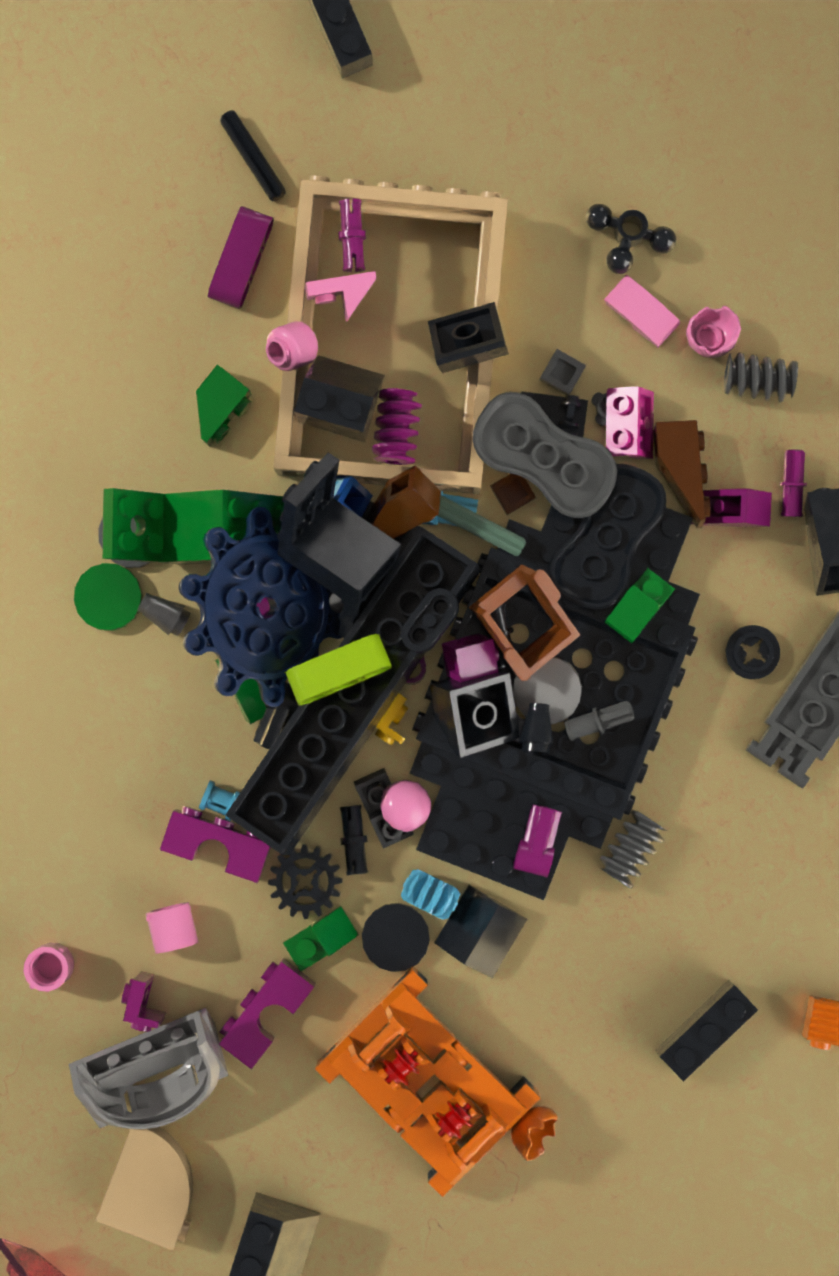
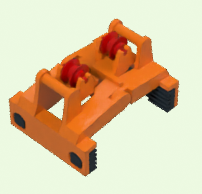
M413 966L317 1061L315 1069L329 1084L341 1074L397 1133H400V1136L433 1167L428 1172V1183L443 1197L540 1099L538 1090L524 1076L509 1090L463 1043L455 1038V1035L417 998L428 986V981ZM389 1022V1024L370 1042V1040ZM400 1033L401 1035L374 1061L377 1055ZM404 1034H407L420 1048H418ZM435 1074L440 1081L421 1098L416 1092ZM459 1088L482 1109L487 1120L461 1147L456 1142L483 1116V1113L458 1090Z

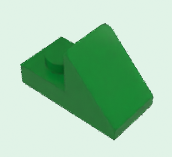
M647 568L638 581L630 587L608 616L605 623L629 642L633 643L671 596L675 588Z
M342 906L288 938L283 944L300 972H302L327 955L328 957L359 934Z

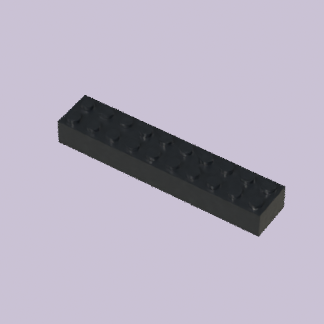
M420 526L338 647L340 648L369 635L379 634L392 667L381 674L305 705H299L225 816L281 855H290L425 655V653H415L404 645L401 638L403 625L424 597L434 589L443 588L449 590L457 598L458 603H460L482 570L478 563ZM439 602L436 605V612L439 614L445 613L448 608L447 603ZM418 630L415 633V640L417 642L424 641L427 635L426 631Z

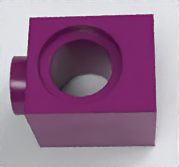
M477 633L441 643L448 677L462 683L498 673L497 661L499 660V651L493 639Z

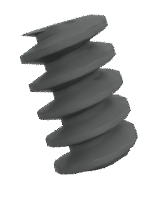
M729 353L724 375L725 394L729 395L732 387L737 386L738 396L742 397L746 388H750L751 396L755 399L759 391L764 390L765 400L769 401L773 392H777L778 401L782 403L787 394H791L792 398L795 393L798 362L791 361L786 369L783 359H778L774 366H772L771 358L766 356L759 365L757 355L752 354L746 363L743 353H737L733 361L731 353Z
M635 810L630 812L636 821L635 824L626 821L623 823L628 834L616 833L615 835L621 845L609 844L607 846L613 855L612 858L603 855L600 857L605 866L602 870L631 889L633 883L628 876H641L640 871L635 865L647 866L649 864L643 855L644 852L655 855L657 851L651 842L663 843L664 839L658 831H667Z

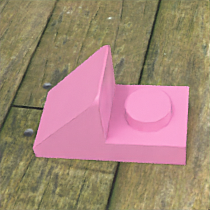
M376 272L306 282L307 300L315 299L316 304H327L335 302L336 296L341 295L345 320L347 322L375 282Z

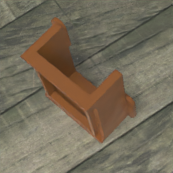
M520 565L468 608L477 616L503 652L504 659L517 677L522 681H527L532 674L578 638L580 633L557 602L561 595L544 570L538 569L535 571L524 565ZM527 585L555 625L521 653H518L490 614Z

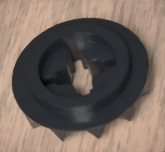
M757 625L741 627L729 637L725 648L727 664L736 675L743 678H763L769 675L779 662V643L773 633L764 627ZM760 640L757 652L764 659V662L760 659L752 658L744 664L747 652L740 645L743 644L751 647Z

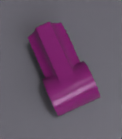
M536 804L532 805L524 839L520 840L513 869L548 877L555 851L553 844L562 814L561 811Z

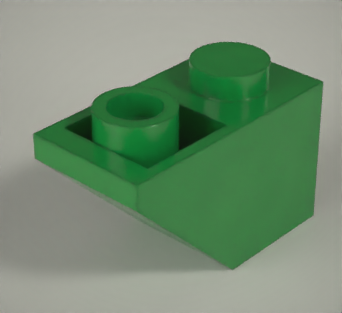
M218 364L196 390L201 439L209 447L214 441L219 444L231 428L227 425L235 415L241 417L252 403L249 400V397L252 395L250 390Z

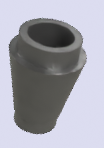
M146 593L137 611L141 612L167 635L172 633L176 636H179L191 614L184 609L185 605L152 596L149 593Z

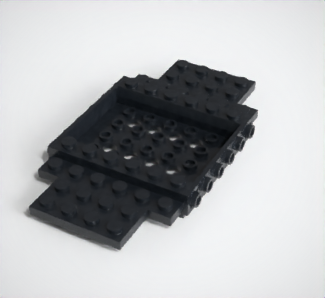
M551 505L541 531L509 519L505 529L526 540L521 554L514 556L499 547L498 549L491 547L488 555L481 553L478 560V565L482 569L476 586H470L462 603L470 607L520 565L535 571L538 569L544 570L550 577V566L553 556L576 532L583 518L566 516ZM666 508L658 524L637 545L632 558L631 579L627 591L638 581L647 568L675 588V590L633 643L629 642L605 623L621 599L604 609L586 608L567 600L562 595L557 601L580 633L578 638L554 656L570 663L579 674L582 684L580 702L574 713L567 719L570 720L593 712L595 707L599 710L629 701L634 711V719L632 721L605 729L604 734H601L599 731V737L593 744H585L580 738L571 741L566 728L560 732L552 731L554 746H550V753L545 755L522 752V744L519 743V738L460 758L455 754L435 718L429 685L424 699L430 701L426 713L419 711L412 731L418 733L416 740L421 741V745L409 774L441 787L416 848L417 851L544 900L568 837L601 849L613 817L621 820L623 814H630L636 796L631 795L636 782L642 783L648 768V764L643 762L648 750L653 752L661 733L656 731L661 718L667 719L673 701L668 698L673 686L678 688L684 677L686 669L681 667L685 655H692L698 637L693 636L696 628L688 624L700 594L668 582L693 520L692 517ZM527 585L506 601L510 627L514 624H523L529 631L528 639L524 643L517 644L511 640L512 646L518 653H521L555 625ZM467 607L463 618L456 616L449 634L455 637V639L477 633L487 636V630L477 616ZM580 648L587 649L592 655L591 664L583 669L576 667L572 661L573 653ZM442 652L437 667L443 670L438 681L450 678L446 674ZM610 661H617L623 666V675L617 681L607 679L604 674V667ZM510 666L498 667V669L510 673L513 691L514 680L517 675ZM431 680L430 684L435 683L437 681ZM516 713L519 735L521 737L525 719L520 718ZM533 804L562 812L553 844L555 848L553 861L547 878L513 869L520 840L524 839L526 825Z

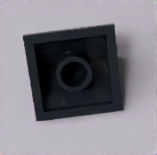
M495 302L428 321L435 359L442 373L509 354Z
M469 884L434 943L464 965L493 978L525 925L527 918Z

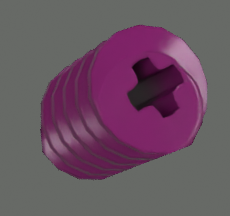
M386 388L379 391V398L384 402L377 405V412L383 416L377 417L375 425L380 428V430L374 432V439L379 442L372 446V453L379 456L374 457L375 461L391 465L415 463V459L407 456L406 451L416 450L417 445L407 441L409 437L418 436V431L409 428V424L420 422L419 417L411 414V410L421 409L422 404L412 400L413 397L418 395L416 392L398 388Z

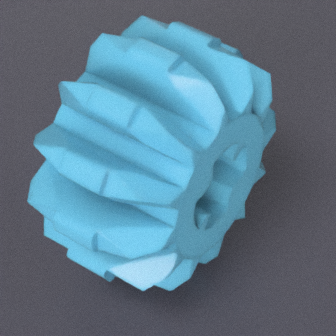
M419 869L412 870L409 877L406 878L401 892V897L404 901L442 920L448 919L451 913L454 912L460 896L457 888Z

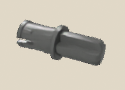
M624 701L599 710L595 707L593 712L570 720H564L569 739L574 741L577 738L599 731L601 734H604L605 729L632 721L634 719V711L630 702Z

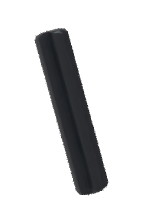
M234 110L224 113L219 118L221 125L268 198L273 202L284 196L286 193L284 186Z

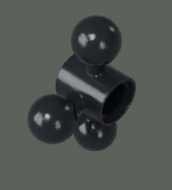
M594 204L586 212V223L591 229L595 231H603L608 227L615 229L614 235L619 246L610 250L606 257V264L613 273L623 274L631 269L633 255L630 252V248L637 246L643 239L649 241L651 248L660 254L670 252L676 245V234L671 228L661 226L654 230L649 229L647 218L640 211L628 210L618 218L612 215V211L608 206ZM625 222H634L638 225L640 233L635 236L627 235L623 231L622 225Z

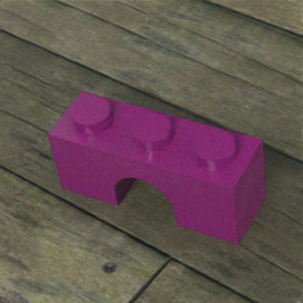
M183 806L182 811L178 809L173 810L160 847L161 851L193 861L196 858L200 845L204 841L210 839L218 840L226 846L229 853L225 872L256 883L259 882L271 848L269 845L248 831L243 832L234 829L235 823L224 818L215 817L213 822L202 818V811L188 806Z
M284 958L278 965L274 961L269 965L260 977L265 983L259 991L256 992L254 989H251L240 1004L244 1010L237 1020L231 1016L219 1031L224 1036L219 1045L251 1070L274 1040V1036L266 1031L260 1022L261 1011L270 1005H280L294 1014L316 984V982L303 972H300L299 969Z

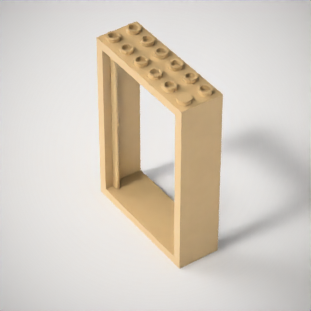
M319 175L310 176L309 180L301 179L287 324L298 321L305 323L312 329L315 299L307 300L305 284L306 282L317 280L323 210L340 211L339 201L349 199L350 212H352L351 203L353 198L362 201L361 213L481 224L473 308L495 302L498 312L508 198H501L500 193L490 191L481 192L480 196L467 195L466 190L458 188L446 189V193L434 192L432 187L425 185H414L412 189L398 188V184L392 182H379L378 186L364 185V181L359 179H344L343 183L330 182V178ZM493 359L468 366L458 472L419 468L441 491L480 493L484 462L478 456L472 439L478 417L489 403ZM309 364L292 371H283L273 467L279 476L304 478V474L310 464L321 460L318 458L300 457L303 424L298 422L294 413ZM339 461L337 476H353L359 483L385 485L389 479L411 467Z

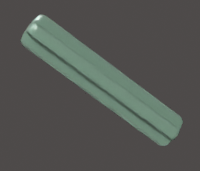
M440 495L439 515L437 516L514 556L521 554L526 544V540L523 537Z

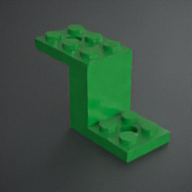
M116 488L104 489L102 559L165 564L211 563L210 554L203 544L204 535L208 530L220 527L232 539L242 540L246 534L248 514L256 507H265L272 515L273 528L278 534L282 524L280 516L284 509L283 496L223 489L168 494ZM132 518H134L136 522L135 533L131 530Z

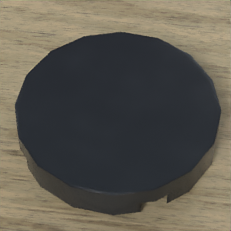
M402 903L385 904L373 911L365 921L362 932L363 949L369 960L379 968L391 972L406 971L417 965L426 954L430 941L428 925L423 916L412 906Z

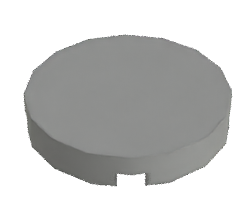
M553 657L532 674L527 681H522L517 676L514 680L513 695L515 703L525 717L529 709V703L550 705L551 724L559 723L574 713L581 699L582 684L579 674L570 663L558 657Z

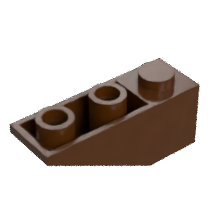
M697 420L656 422L653 430L655 465L688 516L693 518L692 522L696 528H702L706 520L705 517H710L709 496L704 497L703 484H707L708 480L706 463L701 464L700 451L705 449L704 432L698 431Z
M415 465L387 481L365 520L392 539L401 537L414 527L430 522L439 515L441 491Z

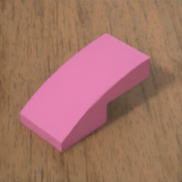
M627 274L604 299L607 306L631 323L635 331L657 348L680 324V320Z

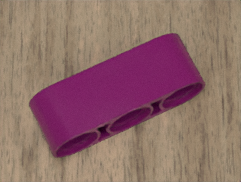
M244 206L240 207L208 290V298L237 309L242 308L274 223L273 217Z

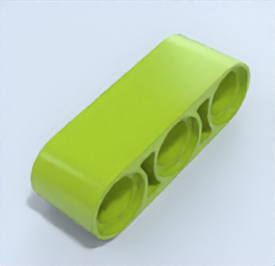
M373 634L294 666L285 673L297 704L305 705L381 674L392 666L380 635Z

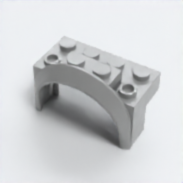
M204 1008L152 1029L151 1032H145L69 1063L74 1094L85 1106L99 1128L110 1125L127 1129H150L181 1119L209 1097L219 1079L229 1076L222 1048L219 1045L220 1041L215 1022L207 1009ZM184 1064L178 1070L162 1079L132 1086L136 1082ZM126 1091L128 1093L132 1113L127 1110L126 1101L124 1097Z

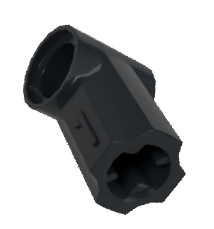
M285 682V698L281 705L277 707L265 705V712L255 732L253 741L266 749L271 748L299 706L289 683Z

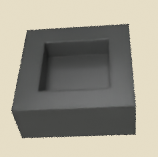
M556 349L541 375L540 381L565 395H570L586 365Z

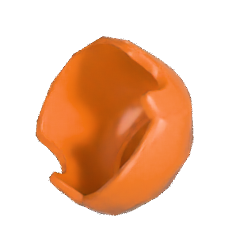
M545 1106L531 1108L512 1127V1142L526 1161L534 1160L544 1153L545 1149L542 1141L545 1136L555 1137L554 1123L558 1121V1116L551 1108Z

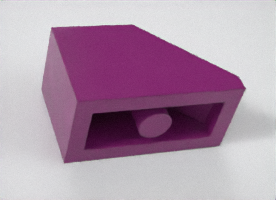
M748 488L703 490L704 497L709 496L710 517H705L706 520L703 525L770 527L771 492Z

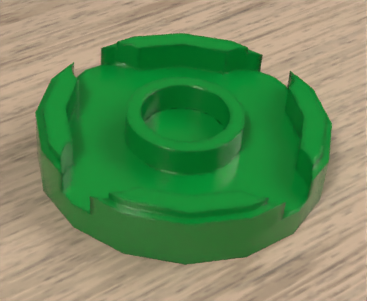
M102 563L90 567L80 576L74 590V603L77 613L86 624L98 630L114 631L126 627L136 618L143 593L138 579L130 570L118 564Z

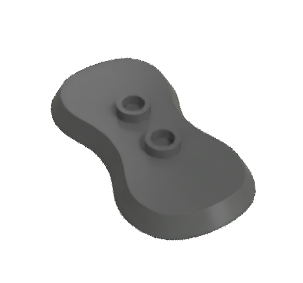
M518 392L499 394L486 405L478 417L473 431V445L478 456L489 467L501 472L519 475L529 480L540 489L557 511L573 518L591 516L607 501L617 479V466L612 454L597 441L571 435L557 427L549 419L541 406L531 397Z

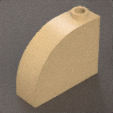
M160 1127L130 1129L95 1221L173 1251L177 1240L184 1242L191 1224L185 1221L192 1200L193 1178L187 1156L179 1143L168 1132Z

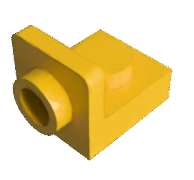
M398 693L376 726L378 730L375 735L391 746L395 740L400 744L405 740L403 736L389 728L391 722L398 725L409 709L404 705L407 698Z

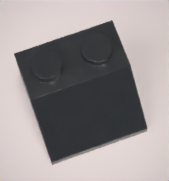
M498 669V673L462 683L448 678L430 684L435 718L457 757L461 758L520 738L509 672Z

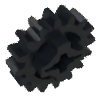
M303 844L301 852L297 853L294 848L288 858L280 854L277 858L282 865L280 867L271 866L270 871L277 874L276 878L268 880V885L276 886L277 888L270 896L271 898L280 897L282 899L278 907L280 910L287 905L291 907V917H294L298 910L302 911L304 919H308L311 910H314L319 917L322 915L321 906L323 904L330 909L333 907V903L329 899L330 896H340L341 892L334 888L335 884L343 882V878L334 876V872L340 866L339 864L330 865L329 861L332 854L328 853L322 857L320 855V846H317L313 852H309L307 844ZM307 858L316 862L312 866H300L295 860ZM314 870H317L311 881L314 887L310 889L308 886H305L295 893L294 891L300 882V878L297 875L306 876L308 873L311 874ZM324 870L328 875L327 891L320 885V875ZM284 871L291 877V888L287 892H285L283 887ZM300 896H310L316 902L302 904L296 902V900Z

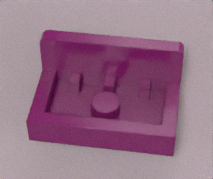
M141 971L134 979L131 978L129 983L125 984L121 1000L122 1004H127L123 1021L130 1022L132 1029L151 1032V1028H158L165 1019L166 1012L147 1008L154 974Z

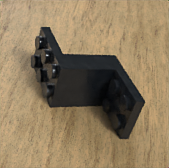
M328 452L319 462H312L304 474V479L298 485L292 484L282 498L284 509L280 516L282 524L277 539H279L277 555L342 599L341 602L344 604V607L338 617L341 621L338 635L345 638L397 561L401 544L333 498L340 460Z

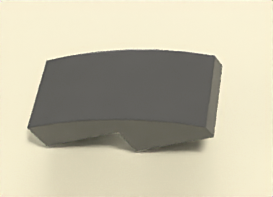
M385 768L354 781L355 788L383 848L414 835L413 831L403 832L391 827L383 818L380 808L383 790L391 785Z

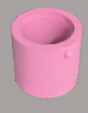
M189 902L159 908L146 913V920L148 921L155 954L185 948L199 942Z
M50 942L35 949L24 962L23 972L26 981L30 984L29 987L46 992L60 987L71 977L74 971L73 955L67 947L60 943Z

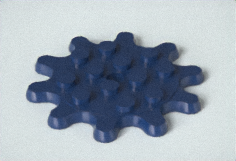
M256 507L247 516L246 534L242 540L232 539L220 527L208 530L204 535L203 544L211 557L209 572L205 576L189 574L180 581L178 587L180 594L185 599L196 602L201 613L198 626L184 636L183 647L188 653L195 656L210 651L217 655L219 669L214 680V686L221 695L233 696L245 680L254 679L257 682L262 702L269 707H277L283 703L285 698V681L287 680L285 672L294 666L318 657L319 646L324 639H342L338 635L341 621L338 619L340 613L334 612L329 605V594L331 591L277 555L279 539H277L278 534L273 528L272 515L265 507ZM263 598H266L270 605V610L265 617L260 613L257 603H260Z

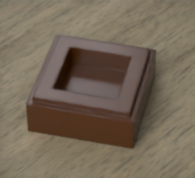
M509 474L490 485L506 515L536 499L527 480L519 475Z

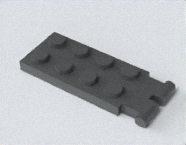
M839 611L765 719L764 723L769 727L759 742L753 739L746 748L747 752L769 767L775 763L778 757L784 760L777 772L802 789L810 779L805 773L816 758L822 761L839 737Z

